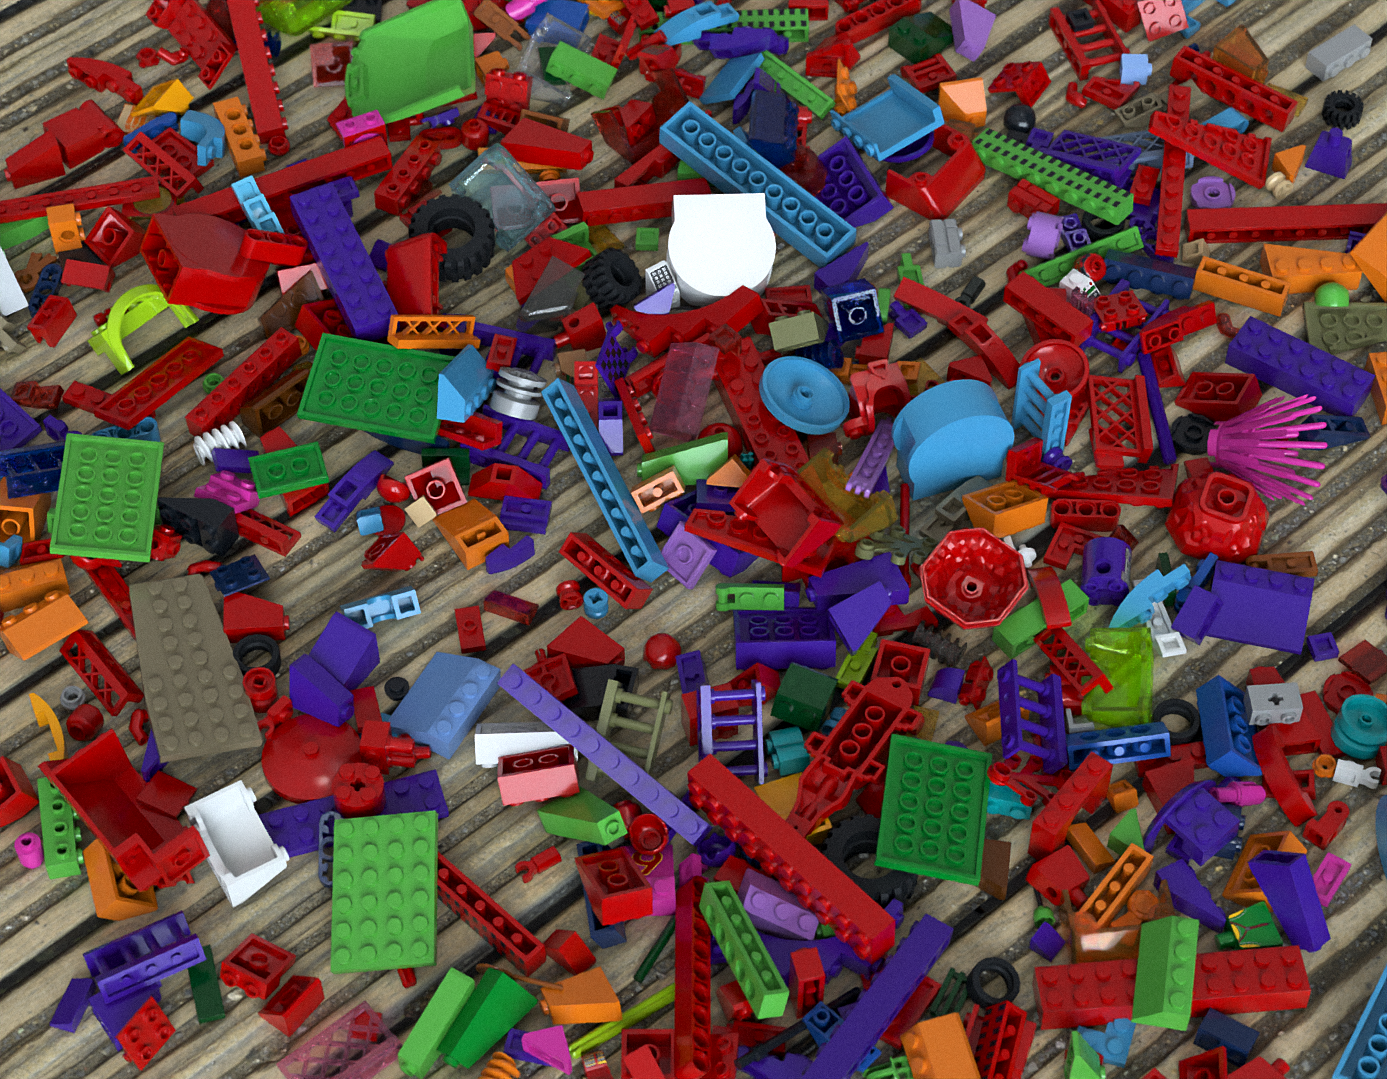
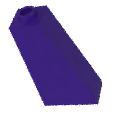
M889 551L874 556L871 560L864 559L824 572L821 578L817 576L808 577V588L805 591L809 602H813L817 610H828L878 581L883 586L887 585L893 595L891 605L908 603L910 588L899 567L891 562L892 554Z
M1263 850L1251 859L1248 864L1291 944L1299 945L1300 950H1306L1307 952L1320 950L1331 937L1306 854Z

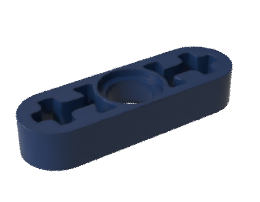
M48 264L42 269L28 304L32 318L40 309L41 302L43 305L49 295L58 296L62 286L61 279L63 275L60 265ZM45 289L52 290L50 294H41V291Z
M334 811L324 813L319 821L318 876L320 883L327 888H333V881H328L327 877L323 876V874L328 873V863L322 864V862L332 863L333 856H327L323 852V848L328 843H334V837H329V828L324 823H328L331 818L334 820L342 819L340 814Z

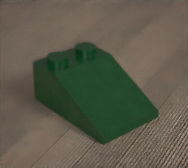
M932 12L903 17L889 28L888 47L913 64L932 58V55L941 52L954 42L952 26Z

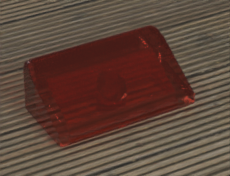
M493 590L483 601L484 611L526 625H530L539 608L538 604Z

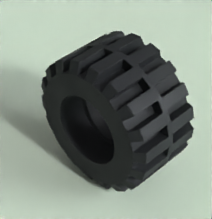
M607 248L586 261L582 267L583 273H581V278L583 279L582 285L586 289L585 292L591 297V301L596 302L600 308L604 307L605 310L610 311L616 304L622 307L640 294L642 289L640 271L635 266L633 259L631 260L629 255L623 253L620 249Z

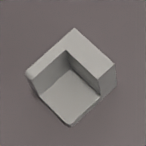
M1071 708L1065 709V734L1094 731V723L1089 721V717L1072 718Z

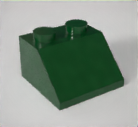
M792 662L776 693L770 716L812 732H818L827 720L839 679Z

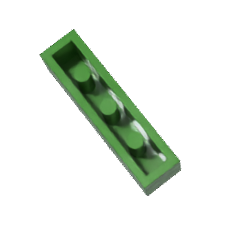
M1069 579L1061 583L1072 622L1087 612L1089 597ZM1038 597L1027 606L1019 607L1011 616L1004 619L999 626H995L993 629L992 640L1010 659L1035 645L1036 643L1033 639L1046 629Z

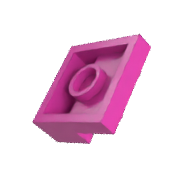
M224 470L211 475L209 483L196 487L194 497L216 499L234 508L235 514L256 508L260 502L253 481L241 480L234 473Z

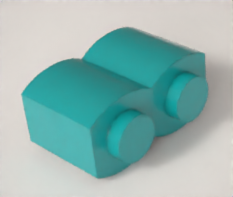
M798 726L768 732L769 739L765 740L766 751L768 755L771 754L772 767L774 770L778 769L780 776L803 772L809 766L810 755L807 749L804 748L805 742Z

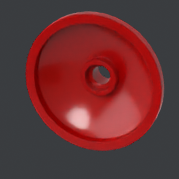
M1049 339L1037 343L1025 353L1020 363L1021 367L1026 362L1039 359L1041 361L1039 377L1054 394L1067 390L1072 395V398L1083 390L1090 373L1089 362L1083 350L1076 344L1063 339ZM1053 377H1059L1058 380H1052ZM1037 389L1038 394L1047 402V399Z

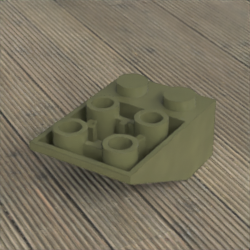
M811 310L797 312V316L791 318L788 316L775 318V322L769 323L774 350L778 353H783L824 342L829 327L828 321L815 312H811Z

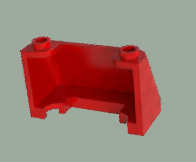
M434 232L424 233L390 244L385 251L387 292L399 315H440V310H443V305L439 303V262H443L441 254H447V242ZM399 321L400 332L408 327L405 321ZM422 321L415 329L417 332H423L429 325L426 321ZM442 321L436 327V330L438 332L444 331L447 328V322Z
M762 458L729 502L735 510L734 514L743 521L747 519L755 521L778 547L775 552L776 560L786 568L798 565L834 536L844 524L841 518L794 468L785 463Z

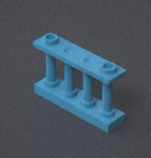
M1036 359L1032 362L1024 363L1018 369L1011 426L1013 430H1016L1024 425L1033 437L1043 440L1042 462L1044 455L1050 449L1058 446L1064 450L1072 395L1067 390L1054 394L1039 377L1041 361ZM1037 389L1047 399V402L1038 394ZM1035 405L1042 411V413L1044 414V417H1043V415L1036 409ZM1032 420H1034L1040 426L1042 431L1034 424Z

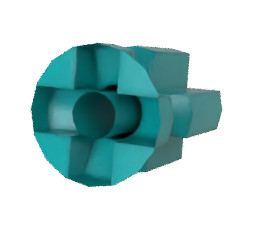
M743 452L741 454V461L748 470H751L754 466L753 453L749 452L746 454Z

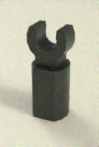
M973 276L962 291L961 296L957 297L955 301L970 308V304L975 302L984 289L985 281L977 276Z

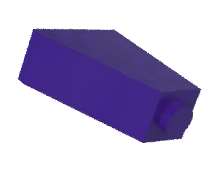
M880 581L834 605L827 611V617L851 657L856 655L892 604L891 599L893 595L887 585L883 586Z
M303 654L289 665V699L292 700L293 708L336 727L351 719L355 710L353 706L354 695L312 657Z
M160 980L105 1004L100 992L88 998L93 1014L117 1051L123 1049L115 1036L150 996L154 998L157 1004L162 999L159 988L162 987Z

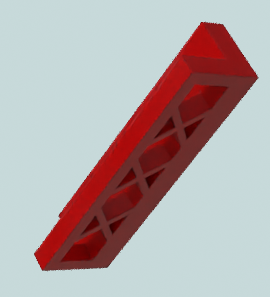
M141 131L122 149L125 154L151 176H157L158 182L178 199H181L190 189L194 190L197 194L204 189L195 176ZM140 143L143 147V153L133 154L131 151ZM147 158H156V164L147 166ZM161 169H169L170 176L161 177ZM182 180L185 184L177 191L174 188L175 181Z
M708 332L684 347H676L625 377L626 385H632L638 399L651 391L652 381L659 372L669 369L680 374L706 359V348L714 346L712 336Z
M474 412L465 423L442 420L438 435L480 450H486L501 444L503 422Z
M252 509L235 514L240 536L284 557L287 556L301 538V532Z
M1062 627L1048 630L1046 628L1033 639L1036 645L1082 696L1086 695L1097 685L1105 694L1114 689L1105 674ZM1050 636H1055L1053 644H1043ZM1058 650H1067L1065 657H1056ZM1078 663L1077 670L1068 671L1069 664ZM1090 676L1091 679L1081 686V677Z
M78 629L71 633L59 651L110 715L117 717L127 702L140 703L144 693L92 630ZM75 643L78 645V656L76 657L70 652ZM85 659L91 661V673L85 671ZM100 675L104 677V689L98 687V676ZM111 692H116L120 697L115 705L111 703Z

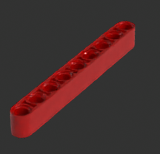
M699 875L694 876L676 890L674 1072L677 1079H699L709 1072L711 1068V929L699 908L704 885L708 882Z

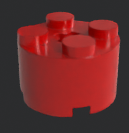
M346 763L339 767V771L335 774L332 781V792L335 808L343 815V818L375 816L377 813L380 814L386 805L384 780L379 768L367 763Z

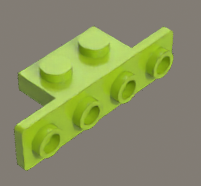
M333 10L331 28L307 26V31L315 38L324 39L325 36H332L337 41H345L348 38L354 39L353 42L359 43L361 40L359 38L362 30L375 25L376 16L373 14Z

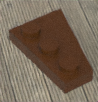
M312 270L308 271L258 318L267 340L280 327L287 331L295 329V323L303 304L325 300Z

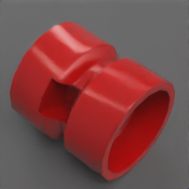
M256 667L246 672L243 677V687L245 694L251 700L254 712L267 713V710L279 700L274 673L265 667Z

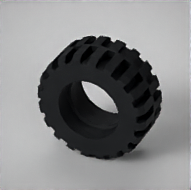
M452 194L450 197L440 195L436 200L431 198L427 201V205L422 204L417 208V213L413 214L408 229L409 238L424 233L434 232L437 234L442 230L451 228L461 229L469 233L472 239L467 244L458 248H447V254H441L443 262H439V281L446 282V280H452V283H456L460 279H464V281L472 279L473 274L478 276L483 272L482 267H488L490 259L493 258L495 252L494 222L490 218V213L487 209H482L481 203L476 200L472 202L471 198L467 196L461 198L459 194Z
M866 814V817L860 818V815L851 817V821L847 822L844 819L838 823L837 828L833 827L827 833V838L822 842L821 853L883 909L893 899L903 903L904 906L906 899H910L914 893L918 874L892 869L882 877L868 879L855 875L845 865L855 855L862 853L876 854L880 818H875L874 814Z

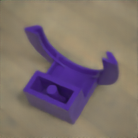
M1211 779L1196 781L1176 793L1157 813L1145 832L1143 839L1144 849L1149 853L1154 848L1157 834L1165 823L1183 839L1182 850L1201 867L1237 835L1240 820L1209 793L1212 787H1216L1215 781Z

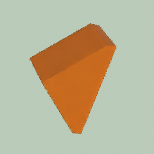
M1299 145L1275 153L1271 169L1274 173L1282 172L1286 177L1285 179L1294 184L1303 162L1306 146Z
M734 454L709 475L706 485L740 488L751 472Z

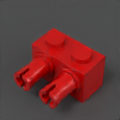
M365 720L359 745L362 763L377 766L382 775H389L390 768L393 766L415 768L417 755L414 752L415 739L393 737L390 722Z

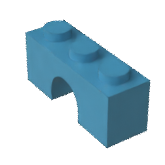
M412 586L340 605L342 615L366 629L373 627V624L379 621L393 618L399 620L421 613L416 592Z

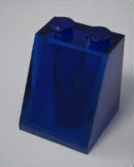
M865 278L821 288L824 309L839 343L884 333L876 288Z

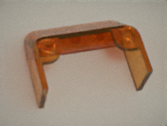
M1167 879L1161 880L1157 896L1159 904L1150 908L1148 913L1149 922L1175 916ZM1068 889L1062 890L1058 911L1070 964L1138 958L1142 925L1098 929L1096 920L1090 913L1072 911Z

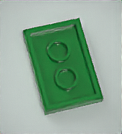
M318 441L248 457L259 499L329 483V477Z

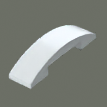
M1143 579L1132 581V589ZM1163 602L1152 603L1155 613L1143 625L1153 647L1162 658L1185 654L1187 651L1179 632H1175L1171 628L1172 623Z

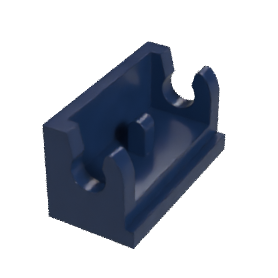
M1210 1008L1198 1028L1193 1044L1206 1051L1224 1046L1226 1047L1227 1061L1242 1067L1250 1056L1260 1032Z

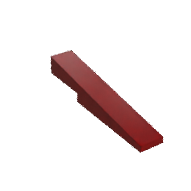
M707 109L705 113L712 118V111ZM660 144L614 179V188L645 185L654 175L662 179L678 163L680 158Z

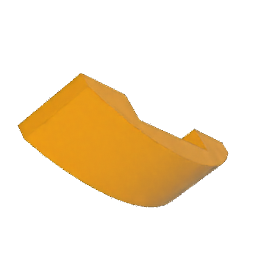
M30 693L29 697L39 727L50 726L58 750L48 753L49 760L68 759L67 745L55 713L41 697L35 693Z

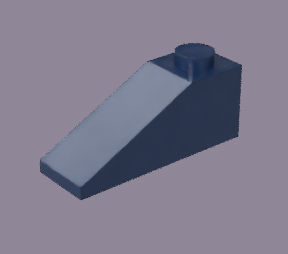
M1311 414L1301 424L1325 422L1327 426L1323 429L1298 431L1299 436L1297 439L1298 441L1326 442L1328 446L1325 449L1367 440L1371 436L1362 417ZM1302 448V450H1317V451L1324 450V449Z

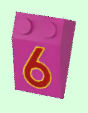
M673 844L666 845L662 852L654 856H643L633 846H621L626 848L652 886L653 914L647 916L675 915Z

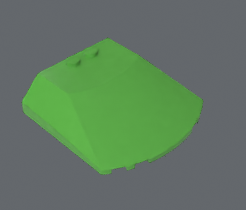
M431 0L362 30L359 35L361 40L357 48L353 47L352 49L353 59L350 64H347L345 75V95L353 117L378 110L385 124L438 108L476 92L473 26L462 0Z

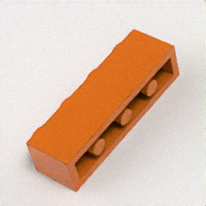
M1203 256L1196 271L1193 290L1280 317L1288 298L1291 283Z
M1131 843L1076 914L1072 932L1094 946L1127 903L1130 895L1136 891L1149 874L1154 856Z

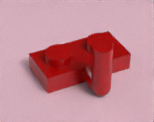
M424 112L416 114L415 117H407L388 123L389 143L411 141L410 126L423 125L424 123H420V120L424 118Z

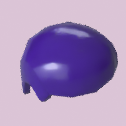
M713 832L709 839H705L697 845V854L701 855V862L709 867H721L730 854L735 857L736 841L732 842L726 834L719 836L716 832Z

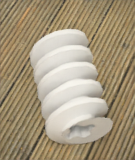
M234 421L229 422V428L226 425H221L220 431L216 428L212 429V436L208 432L203 433V439L200 436H195L193 443L195 453L203 466L205 465V457L213 462L211 453L214 448L231 449V446H233L235 449L240 450V442L245 447L247 446L240 427Z

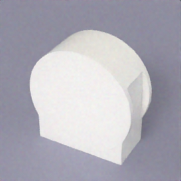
M765 193L674 195L672 228L669 234L666 262L678 286L680 296L696 308L713 304L730 295L742 285L757 292L760 296L769 283L776 253L775 236L771 225L766 219Z

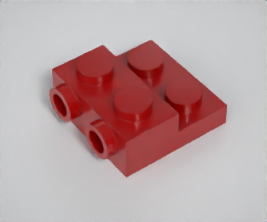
M493 68L486 73L484 95H486L487 103L521 113L522 109L529 110L533 77L526 76V73L523 72L508 73L503 68Z
M251 933L222 961L220 978L228 987L237 986L245 990L246 995L252 999L259 997L266 1000L279 987L280 978L295 964L296 955Z

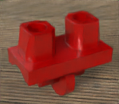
M675 68L670 81L667 80L666 89L675 91L678 96L687 95L699 99L704 93L706 76L695 75L687 72L685 69Z
M553 212L524 239L532 248L548 236L560 233L568 229V227Z

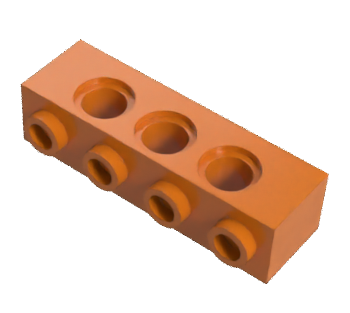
M238 96L213 103L215 118L225 128V143L239 177L265 171L264 161H267L264 148H259L261 143L258 134H253V131H255L251 119H247L248 111L246 105H241Z

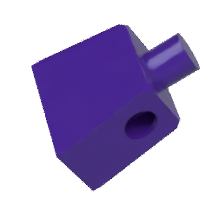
M1332 128L1329 132L1321 131L1305 167L1345 180L1352 164V140L1342 136L1343 131L1340 128Z

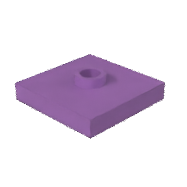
M680 521L661 550V553L669 567L667 571L687 589H693L714 557L717 549L703 537L684 531L686 522Z

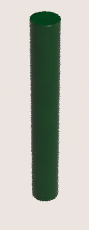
M672 915L633 976L635 981L643 982L675 932V915Z

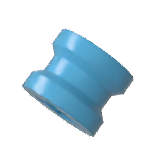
M600 588L590 589L584 595V611L589 618L600 619L608 613V595Z

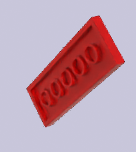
M188 336L93 409L95 417L126 430L132 429L224 357L222 348Z

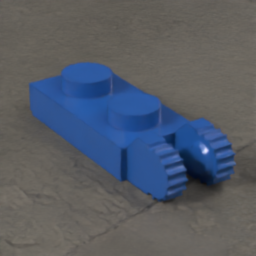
M168 112L160 117H156L124 136V147L140 131L151 140L169 127L177 132L179 126L176 123V113ZM140 143L131 151L133 154H137V150L142 147Z
M1210 552L1205 560H1200L1195 570L1197 573L1194 577L1191 576L1188 585L1180 589L1176 595L1175 612H1180L1194 585L1204 589L1214 574L1216 561L1219 558L1217 555Z

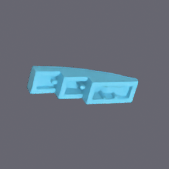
M252 175L231 184V188L253 229L284 233L275 213L271 211Z

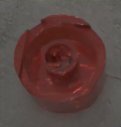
M803 145L796 146L776 163L777 169L812 196L820 193L825 187L826 175L828 176L827 168L813 150Z

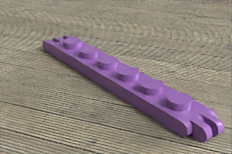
M887 417L886 420H880L846 485V491L850 492L854 488L855 494L859 495L860 492H864V497L869 498L895 447L891 436L892 418Z

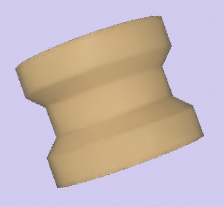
M1282 172L1272 174L1265 182V188L1268 191H1272L1273 196L1277 200L1288 196L1293 189V183L1286 180Z

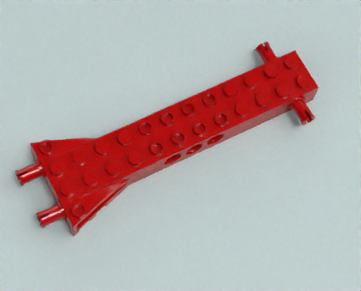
M750 336L706 348L707 367L690 371L691 381L693 385L710 380L714 381L735 429L742 438V444L747 454L749 452L753 453L754 466L762 458L791 466L841 518L843 523H848L847 530L825 572L864 560L854 554L856 545L863 538L872 539L865 533L864 528L858 526L840 509L829 503L796 431L773 416L761 398L759 381L765 370V365L782 357V354L774 349L764 352L757 351ZM781 565L782 582L788 583L802 579L806 588H808V577L814 575Z

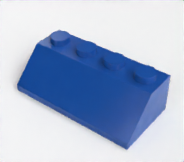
M1217 675L1196 689L1206 764L1211 770L1218 772L1224 777L1261 776L1263 773L1256 757L1252 736L1258 733L1257 725H1249L1243 701L1245 692L1220 675Z

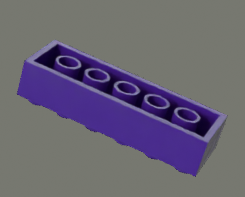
M1252 316L1248 318L1229 344L1225 360L1226 364L1246 374H1255L1257 379L1296 398L1308 394L1307 398L1316 396V399L1308 404L1315 407L1322 406L1323 411L1333 416L1354 417L1369 396L1375 375Z

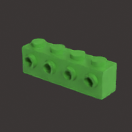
M47 777L37 779L45 867L51 880L81 874L80 864L85 863L83 849L78 847V842L82 841V832L80 826H76V820L80 818Z

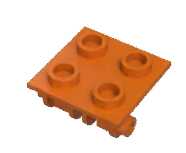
M838 59L837 83L835 84L834 95L836 105L834 106V111L840 116H844L857 108L855 100L857 86L855 81H851L848 68L844 67L841 60Z

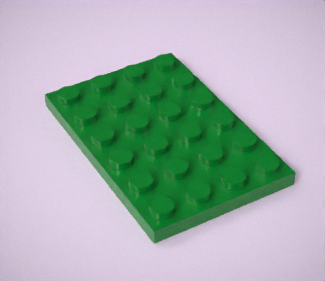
M322 333L297 416L299 419L435 444L442 419H437L439 373L455 357L415 349H397L393 345Z
M892 734L889 743L874 865L978 886L981 877L990 786L987 770L992 765L993 754Z

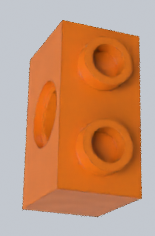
M74 204L47 207L48 225L56 254L61 251L82 248V241L86 239L84 227L79 228L82 225L80 212H75Z

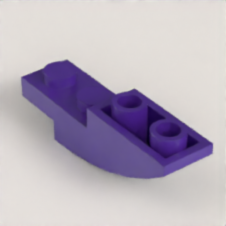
M743 26L742 28L734 27L732 35L726 32L713 34L708 31H702L701 38L692 40L698 50L710 51L716 59H731L768 50L778 45L780 38L773 29L768 27L757 29Z
M376 450L365 456L329 492V499L315 515L316 521L335 533L362 498L365 500L376 488L381 474L386 475L394 465V462Z

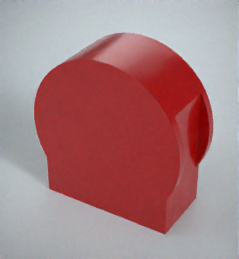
M153 213L139 249L168 304L193 306L217 314L230 315L248 311L256 301L271 263L247 259L239 253L245 229L224 219L204 214L174 216Z

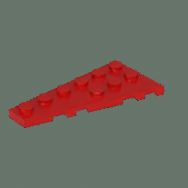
M1156 110L1150 116L1148 132L1259 190L1265 185L1272 138L1265 137L1260 139L1256 138V134L1252 133L1243 135L1239 134L1235 129L1210 123L1201 125L1198 124L1197 120L1190 119L1185 121L1181 120L1177 115Z
M1171 464L1170 469H1159L1158 465L1149 466V469L1145 471H1138L1135 468L1098 470L1097 475L1085 476L1084 472H1075V474L1081 476L1079 481L1072 480V482L1056 489L1055 493L1050 492L1045 494V496L1056 499L1110 500L1121 504H1131L1132 506L1172 507L1179 464ZM1040 488L1035 489L1036 491L1041 493Z
M694 508L685 523L684 531L778 563L776 560L777 556L775 555L778 547L755 521L748 519L743 521L737 516L726 515L724 511ZM844 523L834 536L798 565L791 568L821 578L847 530L848 523Z

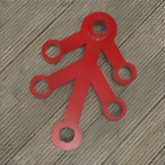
M1017 754L1005 759L1004 763L995 762L987 770V775L992 783L998 786H1008L1021 795V803L1028 807H1032L1038 799L1037 794L1043 798L1042 803L1044 806L1056 795L1041 785L1056 786L1060 790L1073 774L1070 770H1061L1057 777L1033 774L1034 772H1039L1044 764L1043 760L1035 755L1029 757L1026 765L1020 772H1012V770H1016L1022 761ZM1018 782H1021L1022 784H1024L1025 786H1027L1029 789H1026L1025 787H1023V786H1022L1021 784H1019Z

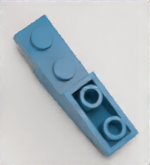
M710 0L677 14L660 26L654 33L661 29L662 33L664 32L667 37V42L663 44L673 46L701 38L703 30L737 22L739 13L729 3L716 6Z
M1185 563L1164 577L1159 569H1157L1135 586L1118 607L1108 627L1113 639L1117 636H1125L1131 631V627L1136 624H1143L1152 618V614L1155 613L1152 603H1159L1166 599L1171 591L1175 589L1180 590L1188 585L1189 580H1191V574Z

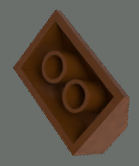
M309 370L292 371L273 386L265 389L256 398L245 403L240 408L242 424L260 439L266 432L272 431L294 416L300 406L310 374Z

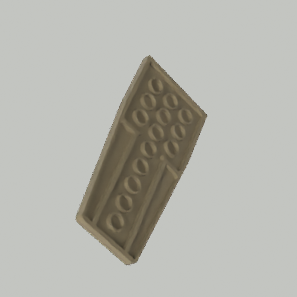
M194 574L130 585L129 597L145 706L160 763L262 746V738L252 703L244 691L242 672L237 660L233 657L232 647L226 633L223 631V625L203 576Z

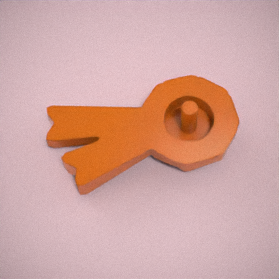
M1136 890L1127 899L1128 912L1108 926L1113 930L1114 936H1117L1123 929H1126L1119 944H1125L1128 949L1134 944L1141 922L1151 921L1159 912L1158 898L1149 890Z

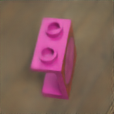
M378 110L336 123L343 137L344 148L380 135L388 147L385 122Z

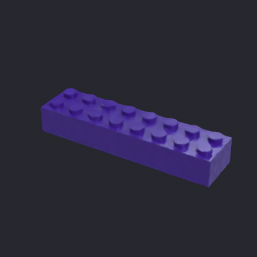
M331 182L289 196L292 215L304 239L308 241V247L352 337L372 342L388 336L391 315L399 314L333 183ZM398 321V323H397L396 332H400V322H399V321Z

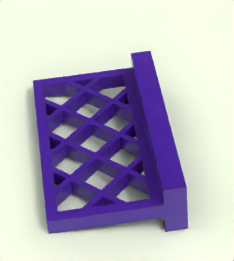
M1064 130L1048 148L1041 147L1038 151L1118 187L1120 176L1141 154V147ZM1067 138L1073 140V141H1069V142H1065V143H1064V141H1065ZM1085 144H1093L1090 146L1082 147V145ZM1078 146V149L1067 151L1069 148ZM1106 148H1110V149H1111V150H1107V151H1103V152L1101 151L1102 149H1106ZM1094 151H1097V152H1098V153H1095V154L1086 155V153H1090V152H1094ZM1124 153H1131V154L1125 155V156H1121V155H1120V154H1124ZM1111 156H1116V157H1117V158H1113V159H1109V160H1106V159H1105V158L1111 157Z

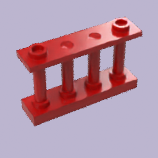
M1093 0L1092 10H1089L1097 25H1094V28L1073 32L1072 28L1070 29L1066 15L1062 14L1059 7L1050 8L1048 24L1079 81L1088 79L1091 67L1117 61L1120 64L1121 54H1131L1109 19L1105 6L1101 5L1099 0ZM1101 32L1105 37L1103 40L1086 44L1078 43L1076 38ZM1110 47L1113 51V54L1089 59L1084 54L1085 52Z

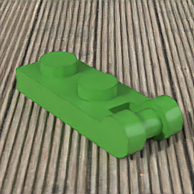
M719 583L715 586V593L718 595V600H716V610L784 611V584ZM728 594H735V599H728Z

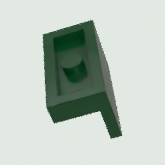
M422 448L421 458L423 467L450 456L461 485L467 486L470 484L471 461L469 448Z

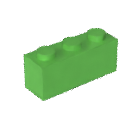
M562 41L555 48L546 68V72L567 81L573 86L579 87L601 99L605 98L618 71L617 68Z

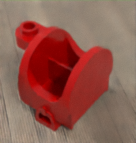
M887 359L868 363V370L851 375V387L848 395L850 402L848 415L851 420L842 426L847 438L855 440L862 436L872 435L875 430L874 414L884 412L891 414L896 419L900 411L911 401L907 382L897 362L888 364Z

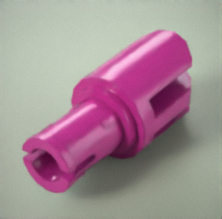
M512 0L506 5L507 15L513 20L519 21L534 13L535 7L546 0Z
M1233 781L1227 787H1212L1209 790V793L1220 803L1228 802L1231 805L1237 806L1258 805L1266 797L1263 787L1252 781Z

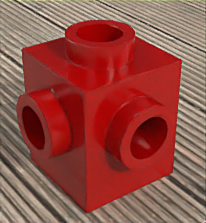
M154 525L151 558L158 561L175 558L181 548L180 541L182 535L174 532L175 529L169 525Z

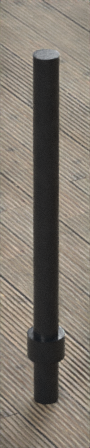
M856 986L829 1002L826 1006L833 1012H836L837 1008L843 1007L857 999L862 991ZM801 1019L767 1041L756 1043L749 1048V1052L734 1060L736 1068L740 1070L754 1061H761L768 1056V1052L806 1030L807 1025Z

